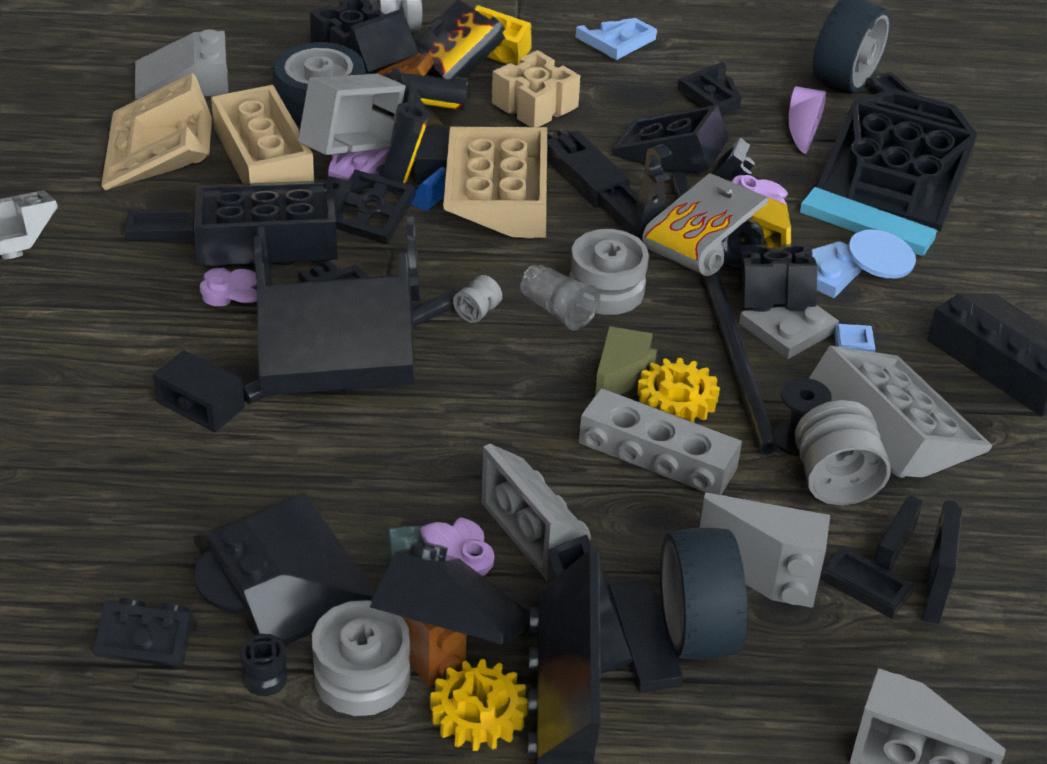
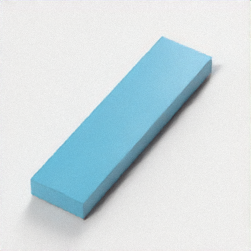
M816 187L812 189L801 203L800 213L855 233L863 230H880L891 233L905 241L911 247L914 254L924 256L936 237V229Z

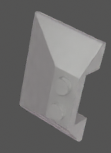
M45 190L0 199V255L2 259L20 257L23 255L22 250L30 249L57 209L56 200Z

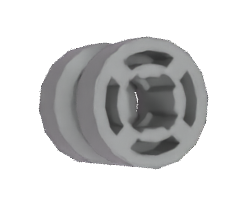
M479 275L469 283L468 287L461 289L455 294L453 305L461 318L469 323H476L485 317L488 310H492L502 301V291L497 282L491 277Z

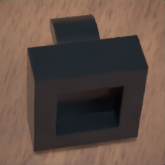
M739 138L721 156L714 174L725 180L732 173L735 177L738 175H751L752 172L750 170L755 166V162L746 156L750 145L742 138Z

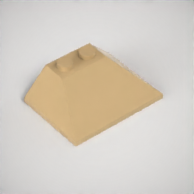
M193 72L113 112L101 185L105 190L176 170L190 163H198L209 155L212 116Z

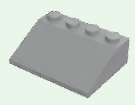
M829 346L809 377L823 383L830 390L832 401H855L869 408L875 418L877 429L880 433V440L885 447L891 464L890 472L898 477H925L989 452L993 446L899 356Z

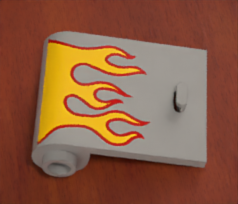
M709 173L647 224L643 232V243L647 246L648 250L704 276L713 275L721 268L724 261V250L721 241L768 203V198L765 195Z

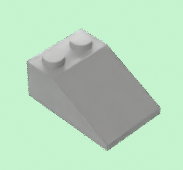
M208 29L202 32H193L135 61V100L192 72L198 80L203 96L228 94L225 31Z
M705 492L699 528L731 530L740 549L745 584L771 600L813 608L826 552L830 515Z
M878 668L864 709L850 764H1002L1006 749L924 683Z

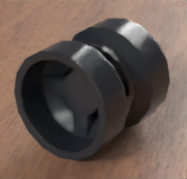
M258 634L247 639L242 645L240 653L245 688L257 696H270L278 693L287 684L288 678L285 664L286 649L283 641L271 634Z

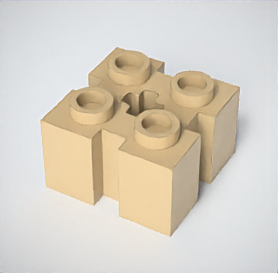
M537 50L520 58V64L517 66L509 63L493 71L492 103L509 114H517V119L527 126L540 127L552 121V116H562L578 108L580 75L565 66L555 67V60Z

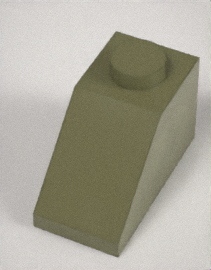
M609 326L597 372L595 396L601 388L621 395L638 387L641 372L649 370L651 363L656 364L658 349L651 348L653 333Z

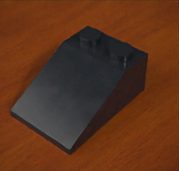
M718 105L634 120L612 148L614 155L646 163L647 150L664 144L670 149L672 155L661 158V168L683 173L690 171L702 173L711 167L728 141L729 136Z

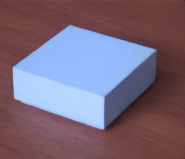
M836 324L834 332L836 347L875 352L872 326Z

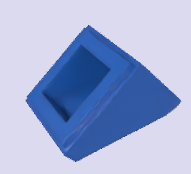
M441 167L418 187L411 205L427 211L444 197L446 168Z

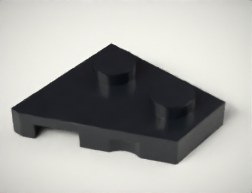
M723 62L678 80L679 91L702 107L718 105L721 116L737 110L741 106L742 97L739 91L734 88L735 83L732 77H727L726 65Z

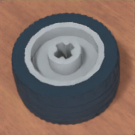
M313 42L291 47L281 53L274 62L272 78L273 86L295 124L301 125L309 78L364 75L366 71L363 59L352 49L333 43Z

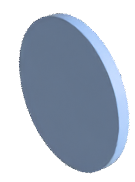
M863 230L857 232L852 236L848 245V252L852 260L863 270L879 277H904L913 270L916 262V257L911 247L899 237L885 231Z

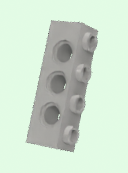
M601 388L581 415L580 444L698 490L721 495L738 468L742 445L741 440Z

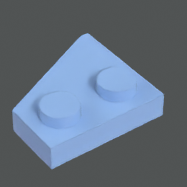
M637 18L623 19L618 22H602L601 29L588 30L585 25L576 27L577 39L616 60L654 41L657 33L656 28Z

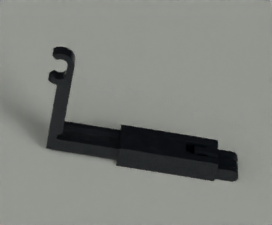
M565 129L557 131V135L554 132L547 134V162L594 208L601 206L628 233L643 240V232L647 224L666 209L664 181L668 180L669 177L661 168V158L672 155L670 149L666 145L661 144L647 150L645 172L638 195L630 188V179L578 130L568 133Z

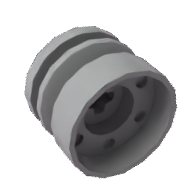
M837 400L826 402L811 409L800 419L795 429V442L799 450L800 459L804 463V473L809 489L815 498L833 505L855 504L873 497L885 486L890 477L891 464L885 447L880 440V433L877 429L875 418L869 408L855 401Z

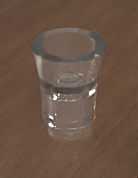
M542 265L530 266L524 272L523 280L520 283V290L525 296L554 315L567 328L573 331L586 326L594 317L599 306L600 294L596 286L572 279L550 267Z

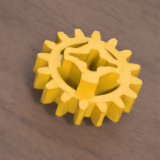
M665 358L663 359L662 366L651 363L649 371L643 370L641 372L637 395L640 396L639 402L694 423L695 417L706 420L708 412H715L720 387L716 386L717 377L709 376V368L697 369L696 361L686 365L682 358H678L676 363L671 364Z
M480 659L476 668H471L467 661H463L462 671L460 672L450 667L447 668L446 680L437 678L435 681V692H432L430 695L433 725H440V736L445 738L454 734L456 747H460L465 741H470L473 751H478L481 742H487L492 750L497 749V739L500 737L510 743L513 740V729L522 731L524 717L527 716L528 699L525 698L526 686L525 684H517V673L511 672L503 675V664L501 663L495 665L493 669L486 668L487 664L484 659Z

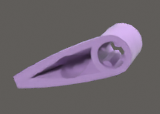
M795 86L789 110V129L798 149L806 154L823 114L826 91Z

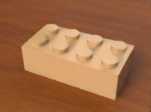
M273 85L211 97L214 129L243 184L314 181L313 153L308 146L298 142L300 131Z

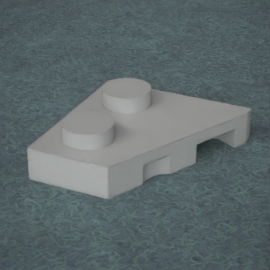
M818 305L816 307H807L803 311L787 310L785 306L773 307L765 312L743 311L740 314L739 324L788 360L834 334L836 324H839V321Z

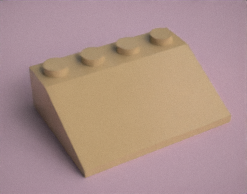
M450 127L444 210L511 237H524L528 239L546 237L547 127Z

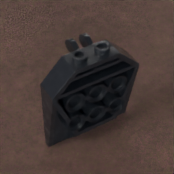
M897 89L887 90L854 100L817 188L901 218L933 227L938 232H941L972 159L977 133L955 105Z

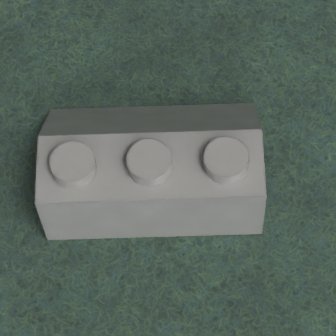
M492 444L483 446L482 505L546 581L555 577L548 549L586 534L591 541L588 527L583 521L577 520L567 508L563 498L555 495L546 485L541 473L537 470L534 471L522 457Z

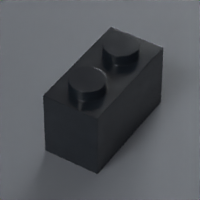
M185 350L153 374L157 403L214 433L245 407L241 378Z

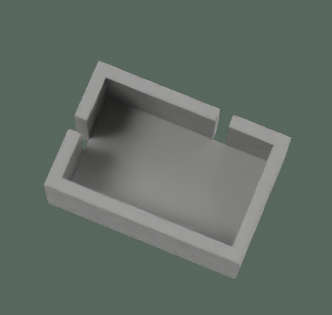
M380 74L309 78L298 142L325 155L347 153V150L358 152L391 148L398 125L395 123L394 117L373 109L372 105L374 104L395 113L398 104L403 102L406 85Z

